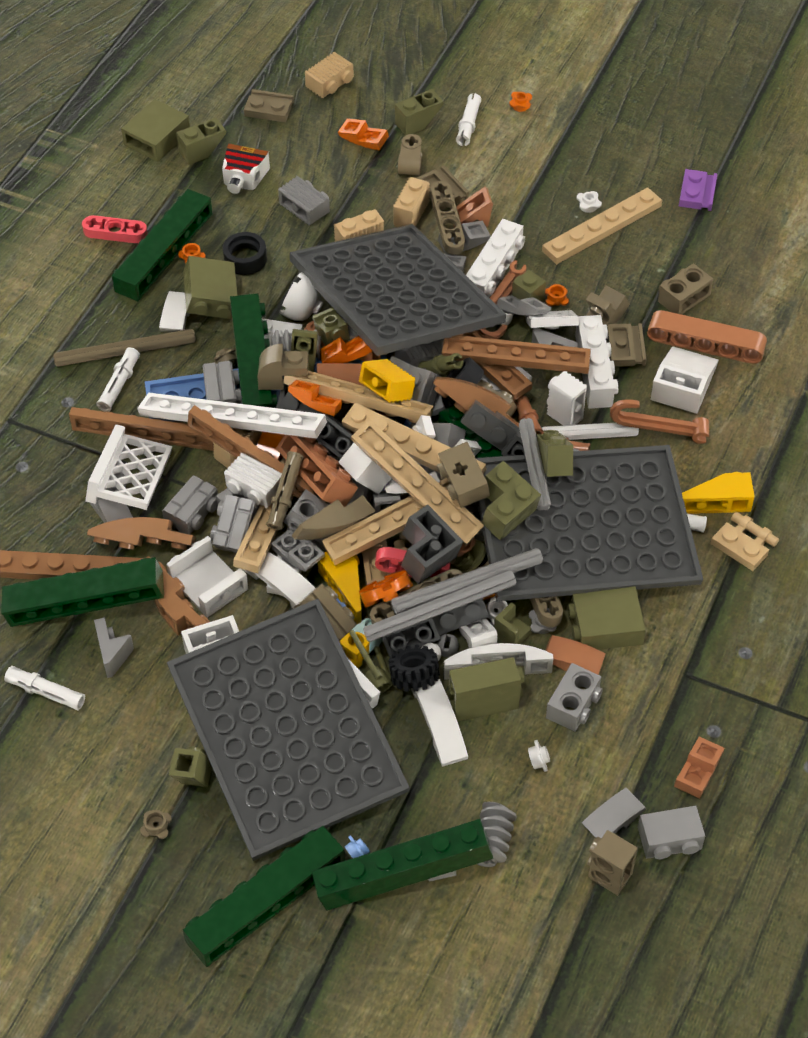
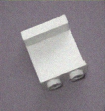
M209 536L195 542L188 550L174 556L166 564L168 574L173 578L177 577L185 587L183 590L184 595L207 618L248 590L247 574L241 568L233 572L213 551L212 541Z

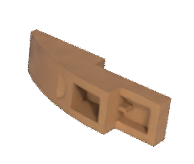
M436 377L433 380V384L436 385L434 390L444 398L450 396L456 401L454 406L464 414L474 401L477 400L494 413L498 411L519 427V423L506 413L510 409L511 404L494 392L461 379Z
M151 517L113 520L88 529L87 535L94 537L93 542L109 545V540L119 542L118 547L134 550V546L142 547L144 537H147L146 542L161 545L162 541L172 542V548L186 550L187 546H192L196 540V537L193 535L171 531L173 521Z
M158 562L163 570L164 598L156 599L154 603L170 628L179 636L181 631L209 623L210 621L204 615H198L191 603L185 599L183 583L177 577H171L164 565Z

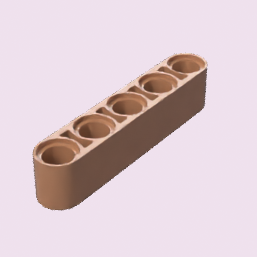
M662 310L653 313L647 331V336L652 341L752 364L759 363L762 360L767 343L766 336L757 331Z

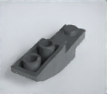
M290 392L285 395L277 407L278 409L324 414L303 404ZM325 414L327 423L316 440L339 458H342L354 443L351 440L353 433L349 429L344 428L342 423L336 418Z
M475 400L461 418V423L501 450V455H525L519 427L498 411L494 413Z
M483 598L384 636L382 639L389 657L392 658L391 655L393 653L398 654L397 650L400 648L406 650V646L415 648V645L422 647L427 643L440 640L439 635L487 618L489 614Z

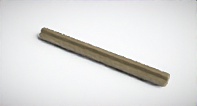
M186 329L56 352L53 354L55 365L60 367L122 356L126 348H134L138 352L190 344L196 342V337L193 329Z

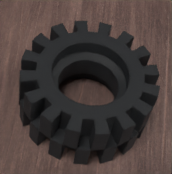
M415 645V648L406 646V650L400 648L397 650L398 654L393 653L391 655L392 658H389L392 684L394 686L397 685V688L400 690L403 687L404 691L408 692L410 688H413L414 692L418 691L420 687L425 690L427 685L433 686L435 684L434 681L439 679L440 671L437 654L432 648L428 650V646H423L422 649L420 645Z

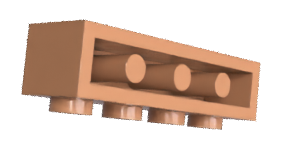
M284 435L276 450L285 460L289 451L303 455L304 458L298 474L323 501L333 503L338 499L346 507L358 489V486L351 480L352 476L339 467L340 464L336 459L327 455L328 450L316 443L315 438Z

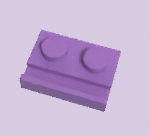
M685 169L679 206L700 210L701 207H704L711 211L717 173H714L713 176L707 175V172Z

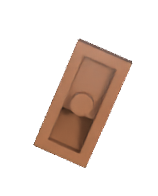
M483 187L456 206L461 224L474 222L478 219L479 221L483 220L485 226L488 227L493 203L488 188Z

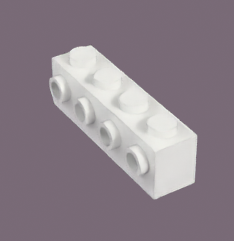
M502 219L466 274L488 297L494 293L499 281L503 279L506 270L524 245L523 225Z
M601 315L578 316L579 325H576L575 334L576 342L579 343L578 348L591 349L588 374L582 373L584 384L587 386L586 398L588 409L611 407L614 394H618V381L613 379L615 366L614 361L609 359L611 357L610 342L606 343L608 338L607 325H603Z

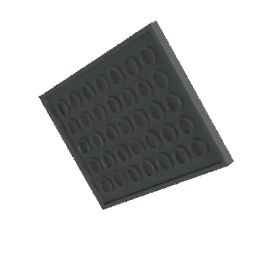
M413 224L290 252L291 263L309 278L314 288L377 356L409 349L421 344H428L444 338H451L463 333H471L475 330L493 327L506 322V314Z
M670 445L573 451V476L547 477L545 475L551 501L548 510L539 511L536 509L535 512L501 541L485 526L482 529L489 565L538 548L543 556L541 564L513 573L516 578V585L495 593L496 601L567 596L633 586L636 587V590L701 585L703 581ZM525 455L476 458V460L486 464L487 470L483 474L484 477L504 461L531 485ZM487 497L477 501L481 523L486 508L493 503Z
M315 599L167 662L170 673L253 861L303 839L311 830L316 831L321 826L328 828L410 791L402 770L319 599Z

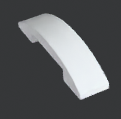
M268 552L258 574L244 570L254 579L260 578L289 600L293 609L295 605L315 589L294 568Z
M499 643L477 646L461 651L444 660V679H449V670L514 657L516 666L524 665L525 675L552 673L553 654L536 647L521 644Z
M438 679V681H434L435 684L433 686L427 685L425 690L422 687L418 688V691L415 692L413 688L411 690L414 698H417L433 737V746L443 767L468 759V754L454 711L440 679Z

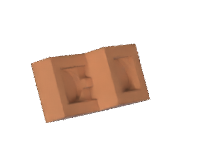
M553 635L550 637L545 650L553 654V665L564 671H567L571 663L597 675H599L606 654L586 644Z
M699 737L690 751L687 762L678 775L674 787L700 799L725 748Z

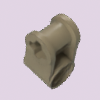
M408 134L402 139L398 158V175H421L422 141L416 134Z

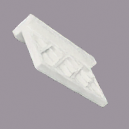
M115 425L88 481L86 502L96 504L99 497L147 510L171 455L172 446L124 434L125 427ZM127 444L137 446L138 448L130 450ZM156 451L164 454L154 456L152 452ZM144 454L147 457L139 460L136 456ZM129 458L132 462L124 464L121 460ZM153 464L156 469L148 470L145 466ZM136 468L140 470V473L132 474L130 471ZM122 472L125 475L124 477L117 478L114 474ZM147 478L150 483L142 485L139 480ZM132 483L134 487L126 489L123 484ZM116 487L119 491L112 492L106 489ZM141 493L144 500L135 498L132 495Z

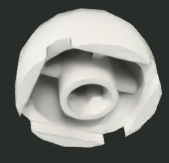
M301 272L297 276L301 280L298 283L293 282L284 299L282 306L286 309L280 310L281 315L294 321L306 320L312 313L318 314L323 304L320 301L321 294L314 288L309 278Z

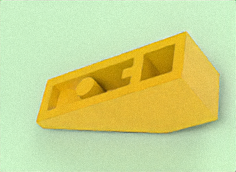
M750 472L724 473L682 493L687 514L751 512L755 497Z
M325 552V557L317 562L318 572L327 585L337 593L340 602H343L355 616L354 622L360 624L362 622L358 575L359 558L356 554L334 565L328 553Z

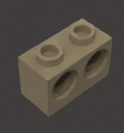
M693 263L687 268L681 269L669 280L667 279L661 283L658 302L670 312L682 315L711 295L713 278Z
M607 830L602 838L596 837L589 849V852L592 854L587 862V865L590 866L588 878L618 896L633 874L638 847Z

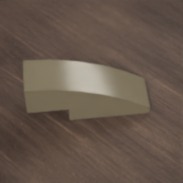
M363 495L346 507L337 499L301 523L292 534V537L295 540L328 538L372 516L375 513V509Z

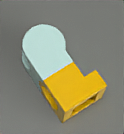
M365 618L352 630L355 631L369 654L375 646L381 644L383 639L379 638L372 642L367 641L363 628L372 623L371 619ZM347 633L339 642L346 657L359 669L364 658L350 633Z

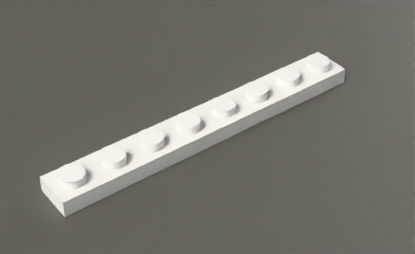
M148 393L137 408L140 416L188 422V412L195 405L201 410H207L213 418L221 423L228 424L231 428L316 439L327 423L325 414Z

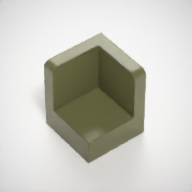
M512 602L495 617L494 628L497 631V639L501 642L521 644L531 634L532 628L515 616L516 605Z

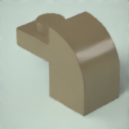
M606 285L599 296L591 292L587 297L586 301L590 309L586 316L601 315L603 325L616 324L630 304L626 295Z
M283 344L267 347L259 358L258 389L283 390L284 376H307L308 351H283Z

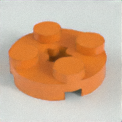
M401 570L384 576L385 579L379 582L375 580L360 589L359 593L364 606H372L378 603L381 598L384 602L390 601L399 596L397 591L401 592L411 588L413 583L407 571Z

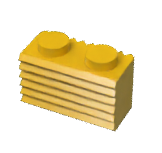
M388 359L362 362L359 382L388 403H391V401L393 403L395 401L398 402L399 400L402 402L407 399L410 401L412 399L415 377H412V375H409V373H406V371H403V369H400V367H397Z

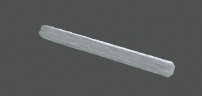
M535 548L393 598L391 605L394 612L399 614L510 570L515 573L541 564L543 556L541 551Z
M510 570L368 625L363 628L365 637L368 642H372L516 585L515 575Z

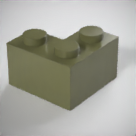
M504 461L485 475L490 496L487 498L493 503L486 508L482 524L500 541L536 511L541 494Z

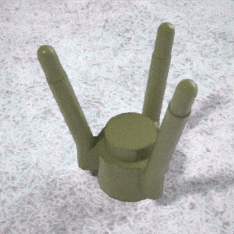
M350 630L349 633L370 668L365 674L366 678L380 691V694L386 692L392 686L391 675L387 670L379 647L375 646L374 650L380 668L378 666L375 667L355 631Z

